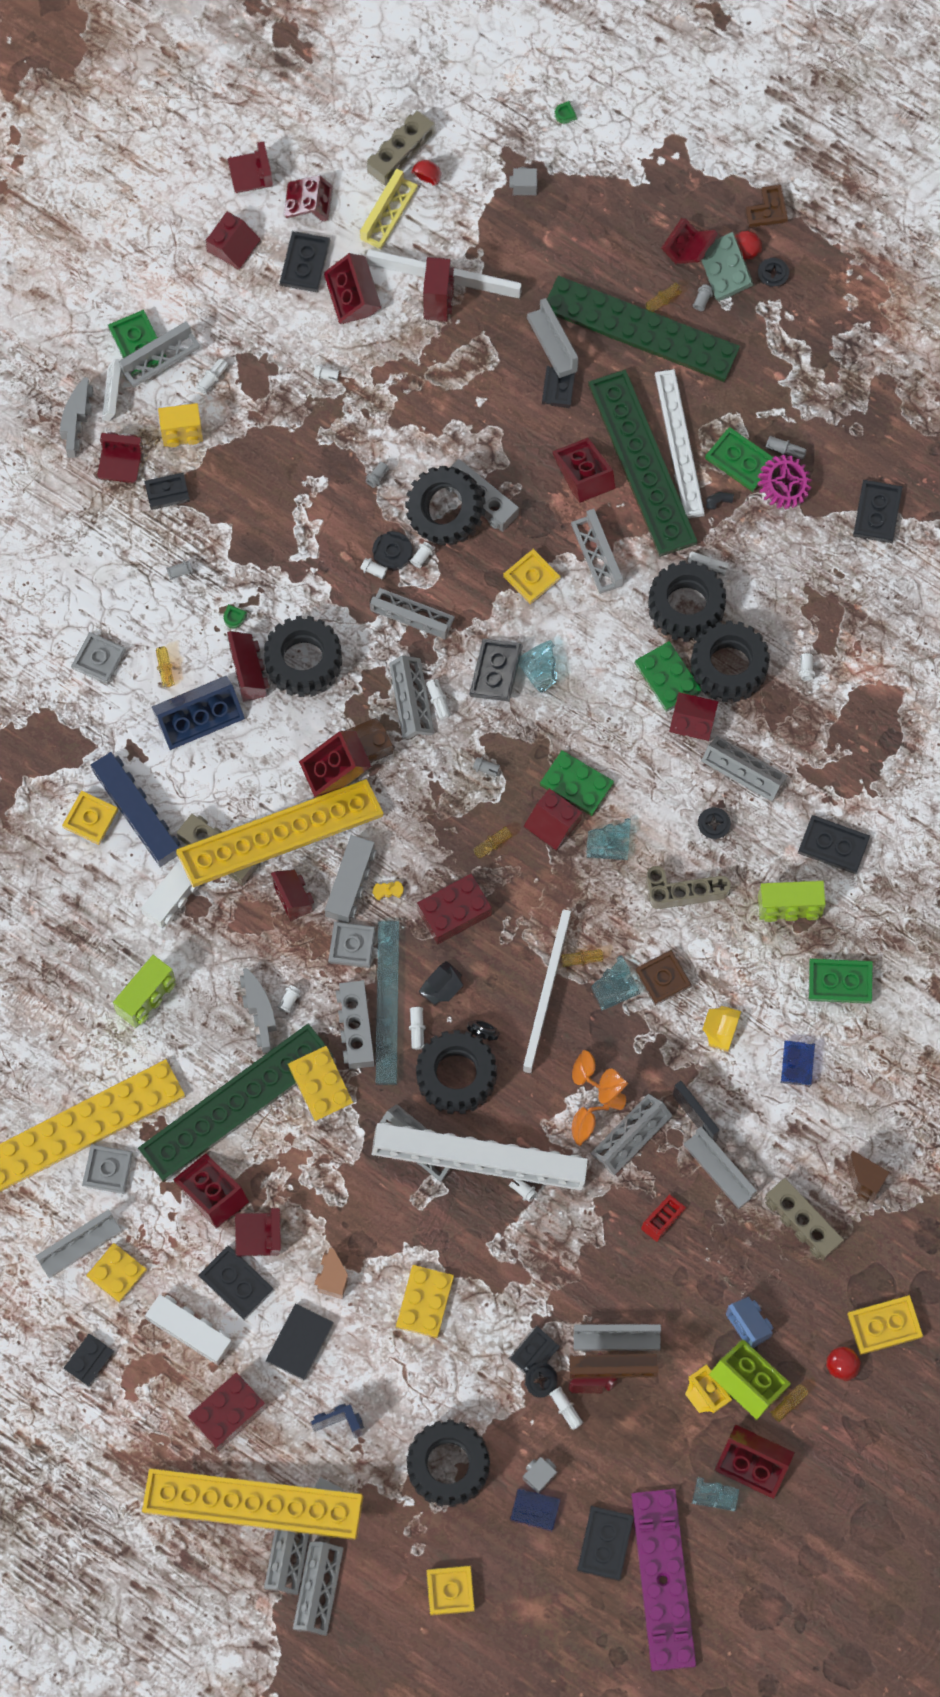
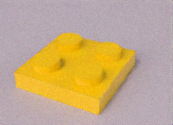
M534 549L503 573V577L529 604H532L560 580V575Z
M81 790L62 827L100 845L118 812V807Z
M113 1243L88 1272L86 1277L120 1304L147 1269Z
M471 1566L427 1570L430 1615L474 1612Z

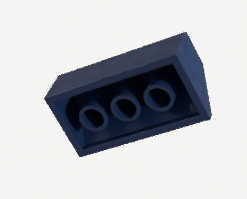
M227 675L151 707L169 750L245 719L234 687Z

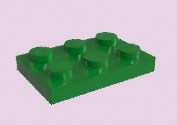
M144 309L108 324V329L122 358L127 357L157 339ZM151 360L148 362L147 367L154 368L159 365V361ZM134 370L130 374L133 377L142 373V371Z
M728 427L705 455L707 461L752 492L756 490L759 486L757 485L758 482L761 481L758 478V475L763 473L761 467L766 466V462L768 460L772 461L773 458L731 427Z
M670 641L641 656L634 662L666 712L675 708L679 692L693 696L701 693L700 687Z
M561 750L540 782V786L547 790L550 788L567 802L590 816L594 815L614 784L613 780Z
M809 959L808 1001L871 1004L873 961Z

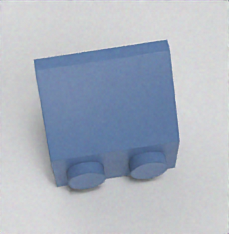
M747 1297L729 1305L726 1316L740 1337L754 1348L772 1336L773 1332L771 1330L773 1327L767 1318L763 1319L759 1313L761 1309L755 1300L751 1301Z

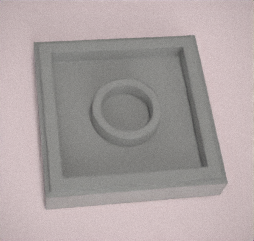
M89 632L71 668L108 685L126 652V648Z
M334 922L328 963L370 968L376 927Z
M91 1144L82 1186L124 1194L133 1152Z

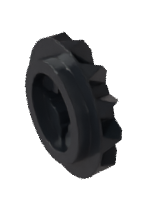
M768 258L759 265L758 279L763 284L769 285L770 288L772 286L779 288L781 284L786 283L789 277V268L784 261L778 258ZM775 267L776 275L775 277L771 278L770 273Z
M708 808L698 818L700 833L706 836L707 839L717 840L721 837L724 838L730 830V817L720 808ZM713 817L716 823H720L715 831L711 825H708Z
M481 1020L468 1022L467 1030L484 1040H497L500 1035L497 1028Z
M536 1363L529 1367L528 1372L524 1375V1385L528 1392L535 1397L543 1398L549 1396L557 1386V1373L547 1363ZM539 1373L542 1377H548L542 1381L541 1386L539 1383L534 1382L539 1378Z

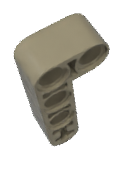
M660 866L650 867L646 876L649 901L651 906L656 909L722 900L729 895L731 887L730 880L725 876L667 884L665 871ZM654 874H657L661 877V879L659 881H654L650 877ZM718 885H721V887L724 888V890H720ZM703 888L706 892L698 894L695 889ZM682 891L685 893V896L677 897L674 893ZM656 894H661L665 897V899L658 901L654 898V896Z

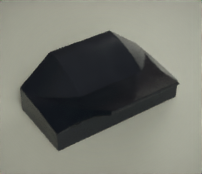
M445 961L425 981L419 990V994L433 1006H436L438 1002H449L463 986L462 974Z

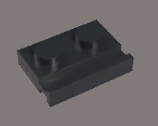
M547 366L542 405L550 404L551 406L570 408L575 373L559 378L555 369Z
M184 473L144 481L151 510L190 502Z
M535 1326L508 1359L526 1374L529 1367L536 1363H547L560 1346L543 1330Z
M89 1333L63 1369L90 1387L115 1352Z

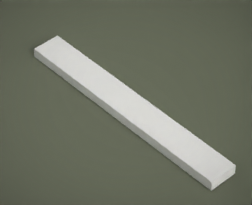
M368 249V265L425 277V261ZM454 268V284L520 299L521 283Z
M675 369L655 372L680 500L687 518L704 516V508Z
M568 910L562 911L523 1066L524 1072L532 1073L570 921L571 911Z

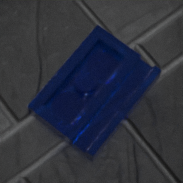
M784 1041L780 1083L811 1086L815 1044Z
M518 1489L510 1521L553 1531L560 1499Z

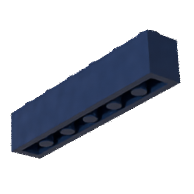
M109 752L90 764L92 772L158 866L161 867L177 857L176 851L181 846L175 835L170 836L168 833L170 829L163 819L161 821L156 816L158 812L154 805L146 802L145 798L147 796L142 788H136L134 777L129 771L127 773L122 768L124 763L118 755L115 757L112 752Z

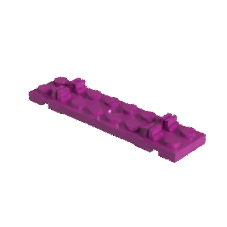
M675 1489L631 1493L651 1672L696 1667ZM661 1576H665L667 1578L666 1584H661L659 1582V1578Z

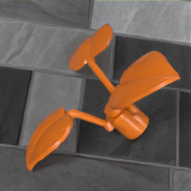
M586 1050L582 1051L574 1063L572 1079L577 1085H583L587 1080L588 1083L599 1088L598 1100L603 1106L590 1107L588 1110L581 1107L576 1112L572 1121V1135L574 1141L580 1147L595 1128V1115L592 1112L598 1110L608 1111L609 1108L622 1110L626 1104V1096L620 1092L628 1084L615 1069H607L601 1076L599 1084L591 1080L590 1076L595 1071V1060L593 1055Z

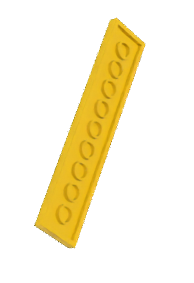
M367 779L184 846L177 849L176 853L194 888L383 817L384 813Z
M165 1059L0 1143V1192L91 1146V1144H95L185 1098V1094L167 1060Z
M149 1469L142 1513L357 1540L363 1495Z

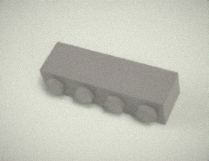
M350 835L325 908V917L345 923H350L351 918H355L358 906H355L357 899L362 898L364 893L363 882L368 880L371 869L368 868L370 861L374 862L377 855L373 841Z

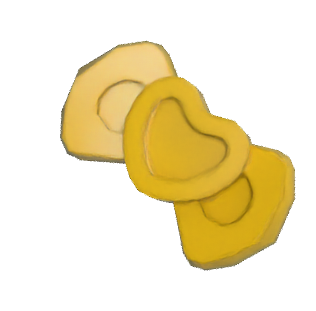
M399 881L388 884L377 883L373 887L372 893L379 901L384 896L400 898L403 895L404 887Z

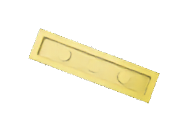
M395 170L360 230V240L379 249H382L418 188L417 184L404 179L403 171ZM402 184L411 188L409 193L400 195L399 189ZM399 200L400 208L391 210V202ZM390 216L391 223L382 226L381 219ZM381 231L383 237L380 242L371 238L373 233Z

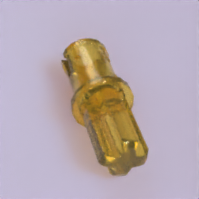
M673 283L664 291L660 290L658 295L646 302V309L654 312L664 304L668 305L671 299L682 293L681 289L677 290L680 286L677 283Z
M165 646L158 647L155 651L158 661L157 670L161 676L162 687H172L175 683L171 669L173 665L170 664L168 650Z
M504 826L494 835L487 836V839L476 846L473 852L480 859L492 850H497L499 845L512 837V834Z
M601 949L584 952L580 950V952L561 954L563 968L581 964L584 966V964L600 962L604 959Z
M799 1384L787 1397H783V1401L770 1412L771 1416L780 1423L792 1409H796L795 1406L808 1394V1390Z

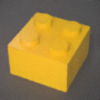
M198 403L158 408L164 447H177L181 444L195 445L203 442Z

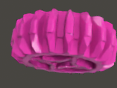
M781 455L779 458L775 456L772 458V461L768 460L766 462V466L761 467L763 473L758 475L761 481L757 485L763 486L759 493L765 492L764 500L769 498L770 505L776 503L777 508L782 506L784 509H788L790 506L795 508L797 503H803V498L808 497L807 491L811 487L807 484L812 479L806 478L810 471L804 472L805 464L798 465L799 459L793 462L792 456L787 457V459L785 455ZM779 468L778 476L775 479H771L774 469ZM784 479L789 484L785 485L781 480ZM798 485L795 495L790 497L792 487Z

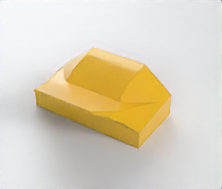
M725 1006L709 1008L702 1028L708 1037V1046L729 1051L741 1011Z
M707 1364L689 1376V1386L685 1393L699 1413L708 1411L715 1413L732 1401L726 1390L709 1375L711 1370Z

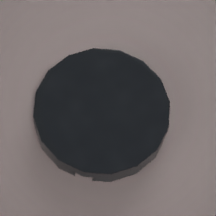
M390 531L377 537L373 543L372 553L377 564L387 567V570L395 571L408 565L412 558L413 549L407 536L400 532Z

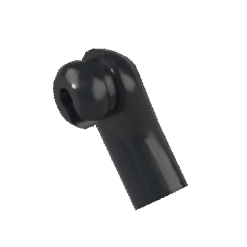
M715 492L707 497L706 507L715 510L719 502L733 503L734 493Z

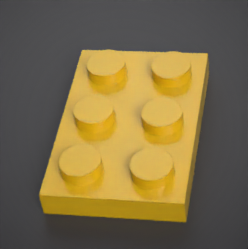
M327 1046L287 1064L314 1122L353 1103Z
M412 1265L396 1328L438 1339L454 1275Z
M910 1295L851 1311L847 1314L860 1355L923 1337Z

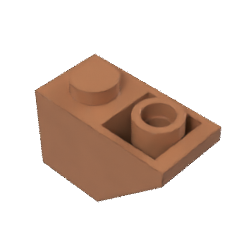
M329 1248L328 1253L324 1252L321 1265L324 1267L322 1273L317 1274L314 1285L317 1286L318 1293L343 1299L349 1280L348 1274L334 1248Z

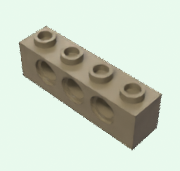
M418 110L413 115L410 114L404 124L394 130L392 137L381 144L379 151L368 158L367 173L383 185H386L395 170H400L434 135L435 123Z
M191 814L178 829L177 836L183 843L190 845L203 840L197 838L200 833H206L208 835L206 838L222 833V831L207 825V820L202 816L198 815L196 817L194 814ZM258 864L231 873L228 876L243 886L258 868Z
M786 1178L782 1179L766 1194L765 1204L773 1212L777 1211L781 1216L780 1220L788 1228L792 1227L796 1232L795 1236L802 1243H807L810 1247V1252L815 1258H821L824 1261L842 1245L844 1239ZM790 1201L794 1207L792 1209H785L782 1203ZM800 1216L807 1218L808 1224H799L797 1218ZM812 1233H821L823 1239L820 1241L814 1240Z

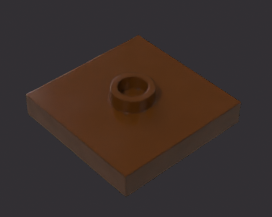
M672 950L635 968L637 976L655 1006L692 987Z

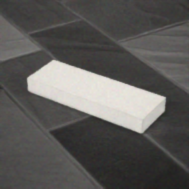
M114 359L108 366L102 420L110 421L115 415L121 369L119 359Z

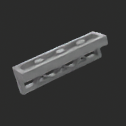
M547 299L540 300V310L527 314V320L558 377L561 378L577 372L578 356Z
M185 321L119 361L121 371L134 388L201 347L191 333L190 325ZM187 338L194 344L189 348L180 347L181 342ZM167 350L176 351L175 356L172 358L164 357V353ZM149 361H159V365L157 367H147ZM134 370H141L142 375L135 380L129 374Z
M595 510L586 511V517L572 521L571 526L598 592L601 594L622 587L623 578ZM588 523L590 530L586 535L579 532L577 526ZM588 540L596 543L597 548L595 552L586 549L585 545ZM595 557L603 560L602 570L593 566L592 563ZM601 576L609 577L612 584L602 587L600 583Z
M379 588L376 597H373L370 602V611L442 639H446L454 621V616L381 588ZM381 596L390 598L392 603L381 600ZM407 604L409 605L410 610L399 607V605ZM425 611L430 618L420 615L418 612ZM443 618L448 620V622L444 624L436 620Z
M402 655L389 663L403 739H410L417 734L431 736L434 734L421 659ZM409 663L414 664L416 671L415 673L410 668ZM413 681L418 685L419 691L414 688ZM417 700L422 704V711L417 706ZM420 719L425 723L426 729L421 728Z
M718 736L708 745L701 762L770 801L775 799L780 787L788 777L786 774Z
M648 1094L590 1154L602 1162L611 1174L615 1175L672 1117V1114L663 1102ZM650 1102L653 1103L649 1109L644 1110ZM634 1119H638L635 1124L630 1125ZM624 1133L620 1139L615 1140L619 1134ZM609 1148V1150L603 1156L600 1155V1153L604 1149Z
M397 1104L387 1110L380 1123H384L388 1120L398 1127L410 1126L416 1130H428ZM418 1163L440 1182L451 1169L445 1167L442 1173L435 1169L434 1165Z
M702 1127L698 1128L695 1135L684 1143V1147L738 1209L742 1208L755 1197L757 1190Z
M108 1209L37 1254L36 1258L50 1279L113 1239L122 1231Z
M661 1324L574 1325V1351H660Z
M275 1530L264 1589L298 1595L309 1534L300 1533V1542L296 1544L294 1540L296 1532ZM293 1553H295L297 1557V1561L294 1566H292L290 1562V1557ZM289 1575L293 1579L292 1588L285 1587L286 1579Z
M325 1542L309 1543L293 1630L327 1636L342 1559V1547ZM329 1550L335 1551L334 1560L331 1563L327 1558ZM328 1571L330 1581L326 1585L323 1578L324 1574ZM324 1593L326 1602L325 1605L321 1607L319 1599L320 1596ZM318 1616L322 1620L320 1629L314 1628L315 1620Z

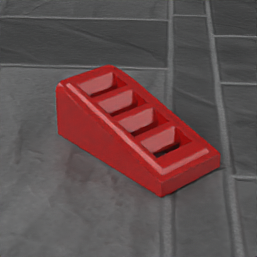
M669 1194L643 1222L642 1231L658 1242L686 1207ZM667 1204L674 1208L676 1212L674 1213L672 1210H670L667 1207ZM661 1211L665 1212L671 1218L669 1219L668 1217H666L663 1213H661ZM656 1217L660 1219L664 1223V1225L657 1221Z

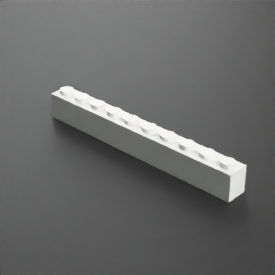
M387 1122L377 1123L372 1147V1155L575 1190H582L586 1178L587 1159L579 1155L568 1156L562 1155L557 1151L545 1152L540 1151L538 1148H521L516 1144H498V1142L493 1140L480 1141L474 1137H457L452 1133L439 1134L433 1130H416L410 1126L398 1127Z

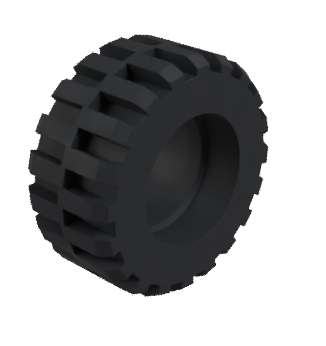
M432 467L428 469V473L422 472L419 475L420 479L412 482L411 485L414 486L412 491L408 490L406 495L409 497V501L405 502V508L409 511L406 513V516L411 521L410 525L423 538L439 545H456L458 541L464 542L468 540L467 536L469 534L473 536L476 533V526H481L483 521L480 518L481 515L485 516L486 511L483 508V505L486 504L485 498L482 496L483 491L477 485V481L469 476V474L455 467ZM443 488H454L460 493L462 499L460 513L450 523H436L431 518L429 511L432 497Z
M685 560L679 561V565L672 563L668 565L667 570L663 568L659 571L658 576H655L649 591V615L651 619H654L653 624L657 629L661 627V633L665 636L668 634L672 635L671 639L673 640L683 638V642H689L690 638H694V641H697L698 636L704 634V630L707 627L711 626L714 628V624L723 619L726 606V589L723 588L724 583L722 579H717V573L714 570L709 571L707 565H697V561H691V564H687ZM691 588L704 596L706 606L698 613L682 614L670 606L668 597L678 589Z
M302 615L296 616L295 620H291V618L285 619V624H277L275 632L271 631L269 633L268 641L264 645L265 667L272 683H276L279 690L283 691L286 689L287 694L291 696L294 693H298V697H305V694L315 696L316 691L319 690L323 693L327 690L328 684L332 686L335 683V676L338 677L341 672L342 651L338 635L334 634V629L330 625L325 626V621L321 619L314 621L312 616H307V619H302ZM310 643L322 651V659L311 669L297 670L285 663L284 655L286 651L293 645Z
M728 620L726 624L722 625L721 622H717L714 624V628L711 626L707 627L704 630V634L698 636L692 651L691 673L695 676L694 680L698 686L701 685V691L704 694L709 692L711 693L710 698L716 700L719 697L722 698V702H728V699L738 702L740 697H744V699L751 697V693H756L760 689V685L764 684L769 668L770 653L768 652L767 643L762 642L763 636L760 633H754L755 628L752 626L747 628L740 621H738V624H733L732 620ZM734 648L746 655L749 660V667L740 674L726 675L715 669L711 663V656L720 649Z
M454 1030V1033L451 1034L445 1031L441 1032L440 1037L435 1035L431 1038L429 1044L426 1043L423 1046L422 1053H419L417 1059L416 1077L419 1091L422 1096L426 1097V1101L430 1105L434 1104L435 1109L442 1111V1109L447 1110V1114L459 1111L460 1115L466 1114V1110L469 1109L471 1111L476 1110L479 1104L483 1105L487 1102V1097L492 1095L494 1085H496V1059L494 1054L491 1053L490 1046L484 1044L481 1037H473L472 1032L466 1031L465 1034L460 1033V1030ZM459 1055L470 1059L476 1066L475 1080L469 1086L462 1089H451L441 1084L436 1072L439 1063L445 1058Z
M447 1420V1422L436 1421L434 1425H427L421 1433H417L413 1443L410 1444L407 1456V1472L411 1485L414 1486L419 1496H423L427 1502L436 1503L440 1507H443V1505L456 1507L457 1504L462 1503L463 1505L468 1503V1500L471 1498L474 1499L479 1494V1491L484 1488L490 1471L489 1451L482 1436H479L473 1427H467L466 1423L461 1421L456 1423L454 1420ZM455 1444L466 1452L469 1459V1468L466 1475L460 1481L445 1484L437 1481L430 1474L428 1458L437 1446Z

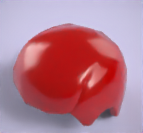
M430 160L417 162L411 172L421 181L432 183L433 186L438 185L441 178L440 168L435 162Z
M748 230L741 231L736 235L744 260H753L761 253L762 242L756 233Z
M838 1347L828 1355L826 1366L833 1377L849 1381L860 1372L861 1361L852 1349Z

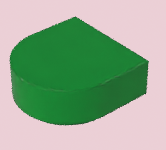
M570 101L561 103L555 108L554 116L559 123L566 124L577 120V115Z
M228 604L223 615L225 625L232 629L240 627L247 616V611Z

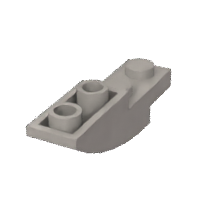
M84 377L72 392L61 419L60 435L61 439L67 440L66 452L68 458H76V451H80L78 433L82 432V422H87V416L91 415L89 397L93 396V385H90L88 377Z
M244 968V975L240 976L241 988L246 989V995L242 996L244 1008H248L249 1014H255L253 1015L255 1027H259L260 1034L256 1035L257 1047H262L263 1053H268L271 1051L269 1032L277 1031L274 1013L263 987L256 977L247 968Z

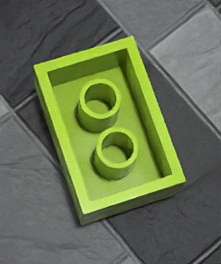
M824 881L761 883L758 893L759 919L765 920V922H775L777 919H786V921H796L798 918H806L807 920L819 919V917H822L825 908Z
M152 955L113 1001L116 1014L134 1028H137L139 1024L143 1025L149 1017L148 1013L152 1009H156L161 1004V998L164 994L170 993L175 987L174 982L176 980L173 969L155 955Z
M743 1339L718 1362L709 1374L756 1420L781 1397L791 1384Z

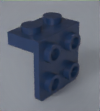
M345 1403L333 1408L334 1411L329 1414L322 1412L313 1417L314 1420L310 1422L313 1431L316 1432L347 1419L354 1438L362 1436L361 1429L364 1428L359 1412L354 1414L351 1404L346 1406Z

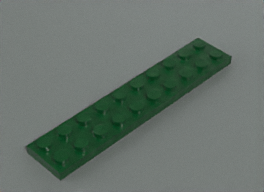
M559 275L547 298L551 309L558 318L722 382L726 381L740 350L739 345Z
M626 369L589 381L588 386L659 557L697 545L695 534Z
M309 1023L139 1146L138 1150L164 1183L296 1086V1081L287 1064L326 1045ZM329 1050L331 1057L334 1058V1055Z

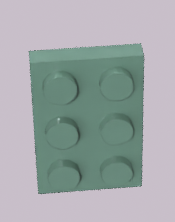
M731 232L715 240L714 244L706 251L702 263L715 298L720 302L754 284L735 234Z

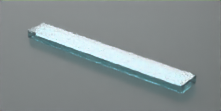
M378 921L376 1085H397L399 921Z

